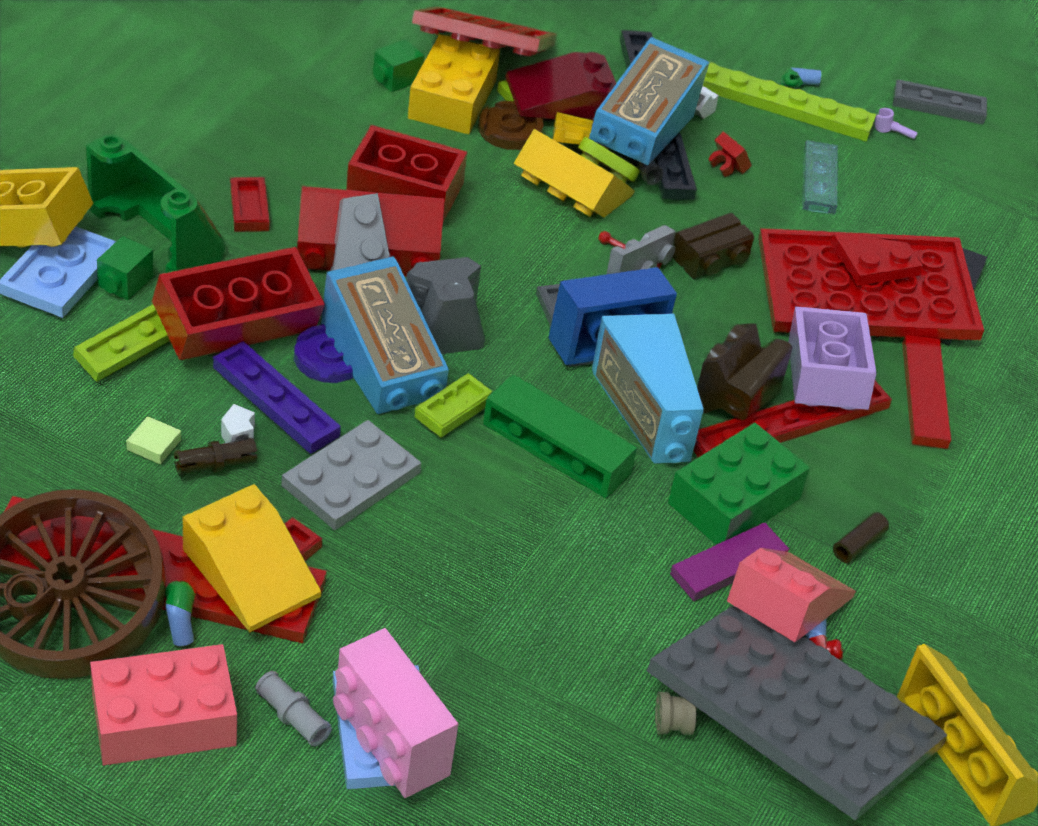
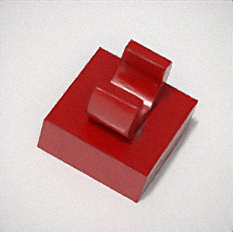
M724 131L714 140L718 150L713 152L708 160L713 168L720 162H725L719 168L724 177L732 174L734 168L741 174H744L752 166L746 150Z

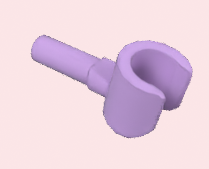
M879 109V114L875 116V128L877 131L885 133L892 130L909 138H916L918 132L893 121L894 112L891 109Z

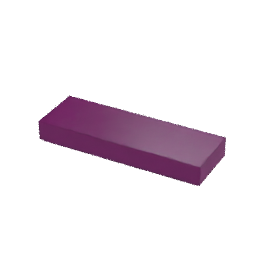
M762 523L672 565L670 575L689 597L696 601L732 584L740 561L759 548L788 552L789 548L766 523Z

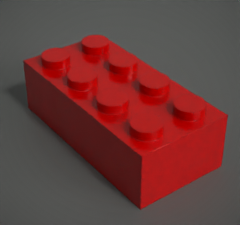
M296 247L159 274L152 298V303L179 361L225 351L242 341L247 345L300 334L308 328L317 326L325 306Z

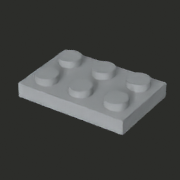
M367 420L284 473L281 486L333 530H337L420 474L421 462Z

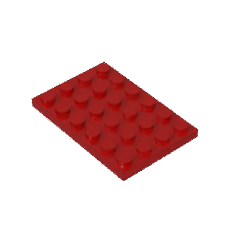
M760 228L758 240L773 332L791 331L796 306L866 313L870 336L905 337V335L937 339L981 340L984 327L960 238L842 232L908 243L923 265L920 276L857 286L831 244L833 232Z

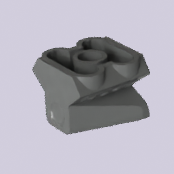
M468 257L416 263L415 267L408 272L406 277L411 292L441 354L478 350L484 347L485 336L476 304L481 265Z

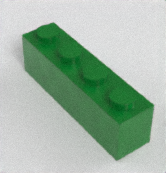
M511 375L486 398L483 425L603 498L607 499L632 474L637 451L636 446L516 375Z

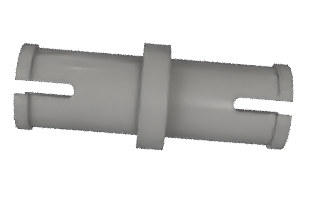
M276 671L267 672L259 679L255 690L277 710L279 720L285 725L291 724L311 746H318L328 738L332 730L331 724L309 706V699L302 692H295L279 677Z

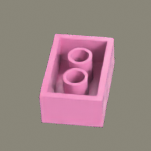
M384 628L340 648L338 669L335 671L337 684L336 696L333 697L334 707L340 718L344 721L348 719L354 727L357 739L363 750L367 753L372 752L380 763V770L386 782L391 786L395 785L403 797L407 798L450 776L458 722L388 630Z

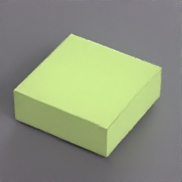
M147 416L126 440L127 450L161 465L181 441V430Z

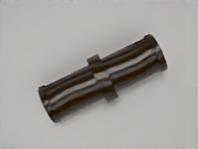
M253 438L222 444L219 441H211L205 447L182 451L176 450L174 452V459L179 461H175L174 464L179 476L205 470H212L214 473L222 472L224 467L256 463L257 455H252V452H257V448Z

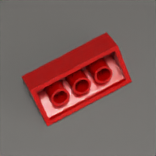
M302 186L297 250L307 269L331 271L336 247L334 242L340 200L375 194V192ZM378 193L389 256H394L404 277H407L408 272L415 267L416 263L440 260L444 198Z

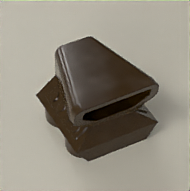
M756 323L736 324L727 335L725 341L722 344L717 343L703 362L697 385L704 409L703 413L721 408L738 419L745 420L775 398L781 391L793 349L792 345L782 339H774L761 347Z

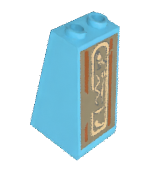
M675 315L602 316L592 366L594 376L653 463L690 462L704 409Z

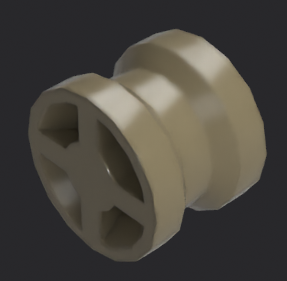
M658 692L655 704L657 734H668L671 730H679L683 735H693L696 724V706L682 696H671L668 692Z

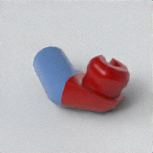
M826 618L808 632L806 638L817 646L827 649L831 655L841 661L843 659L842 642L838 639L827 641Z

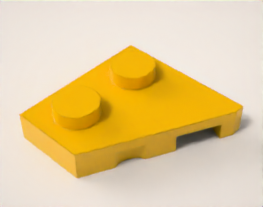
M557 112L554 122L553 140L561 143L580 144L584 136L589 138L593 120Z

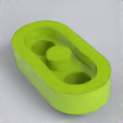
M585 136L578 146V149L582 151V157L596 165L601 163L611 169L609 172L624 183L627 180L634 182L640 173L638 168Z

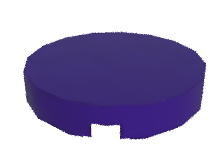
M324 324L313 326L300 333L294 346V362L299 371L311 379L324 383H339L353 378V368L351 365L347 366L343 361L342 351L338 353L334 347L335 340L327 336Z

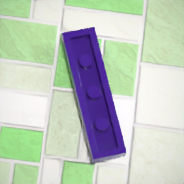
M244 341L213 357V368L310 454L340 437L341 426Z

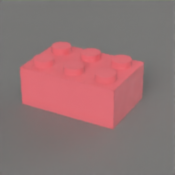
M223 644L90 662L92 695L102 766L237 746V711Z

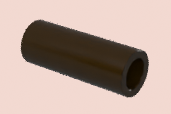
M872 513L833 545L835 556L840 561L849 563L889 530L888 520L881 513Z

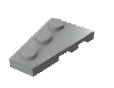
M378 193L340 200L334 242L336 247L331 271L390 257Z
M663 225L645 233L640 242L635 239L628 241L625 249L619 246L612 248L606 274L655 268L659 263L666 265L675 252L673 242L676 231Z

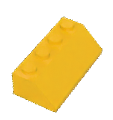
M926 644L917 646L897 698L920 715L931 719L935 725L943 729L947 734L943 747L937 753L990 826H999L1034 812L1038 804V772L1027 763L1018 751L1013 739L1006 735L993 718L989 707L981 702L969 686L964 674L956 669L950 659Z

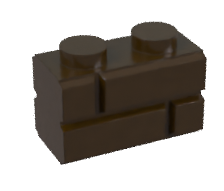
M731 212L676 232L673 242L675 252L672 258L681 267L684 266V271L692 279L705 274L714 275L722 268L733 264L741 265L747 261L751 254L754 235L745 225H741V221Z

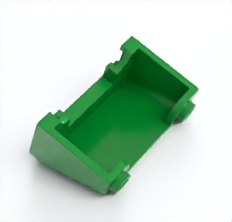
M104 135L86 144L88 191L93 201L89 211L97 218H104L105 212L120 213V218L123 221H127L137 215L145 219L172 242V246L168 248V259L170 262L165 265V273L224 260L226 255L225 239L192 193L127 140L118 135Z

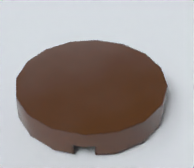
M500 101L489 109L487 106L482 110L478 124L479 133L485 141L495 147L506 150H522L532 131L536 129L543 133L544 127L542 118L520 116L514 101Z

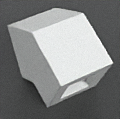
M703 86L694 114L705 119L715 112L719 95Z
M233 404L221 419V436L225 443L246 440L247 438L254 439L255 413Z

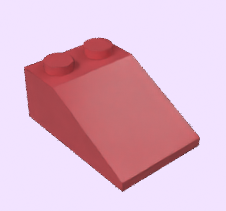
M759 548L740 561L727 602L791 641L797 642L851 600L856 591L790 552Z

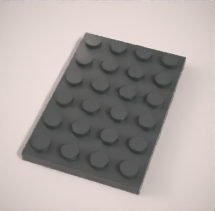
M734 605L652 657L647 672L855 821L942 748L948 735L943 729L935 725L931 719L920 715L901 702L894 694L886 692L864 677L861 672L852 669L831 655L827 649L817 646L805 636L797 642H793Z

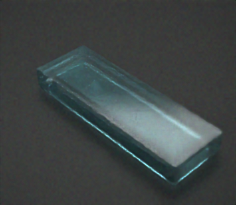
M806 140L803 158L802 209L835 214L837 209L838 145Z

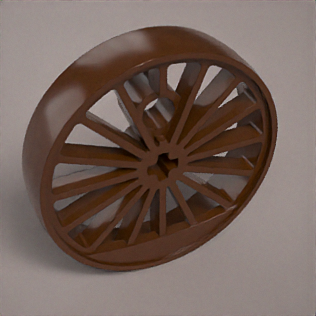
M69 489L46 492L17 503L0 515V551L5 545L9 544L41 570L0 559V572L13 576L7 583H0V597H5L7 602L6 605L0 607V622L12 616L21 620L6 635L0 631V658L3 661L35 676L55 679L77 678L91 675L90 662L128 657L143 644L156 626L163 609L166 571L163 555L154 533L135 510L125 503L102 493ZM75 516L94 518L76 558L73 557V518ZM65 517V556L58 557L42 522ZM106 522L115 535L87 560L102 526ZM35 526L52 561L48 563L16 536L24 530ZM121 545L124 547L126 555L102 564ZM134 566L137 575L108 577ZM69 579L70 583L65 584L64 580ZM143 588L146 597L142 602L105 590ZM36 595L31 602H16L19 596ZM96 601L136 614L124 625ZM82 605L113 629L115 633L102 641H98ZM74 607L92 645L71 650L72 608ZM64 609L63 651L44 650ZM48 614L33 648L18 643L30 629Z

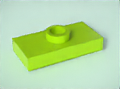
M467 373L417 406L414 417L442 438L485 409L486 398L493 391Z

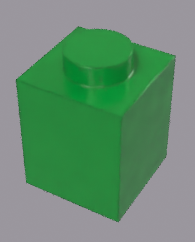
M406 39L376 49L374 52V65L372 67L373 77L391 93L412 85L421 69L425 55Z
M122 236L97 259L98 287L129 300L154 277L153 249Z

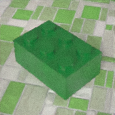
M753 423L676 471L668 504L717 545L765 523L801 499L810 467L758 424Z

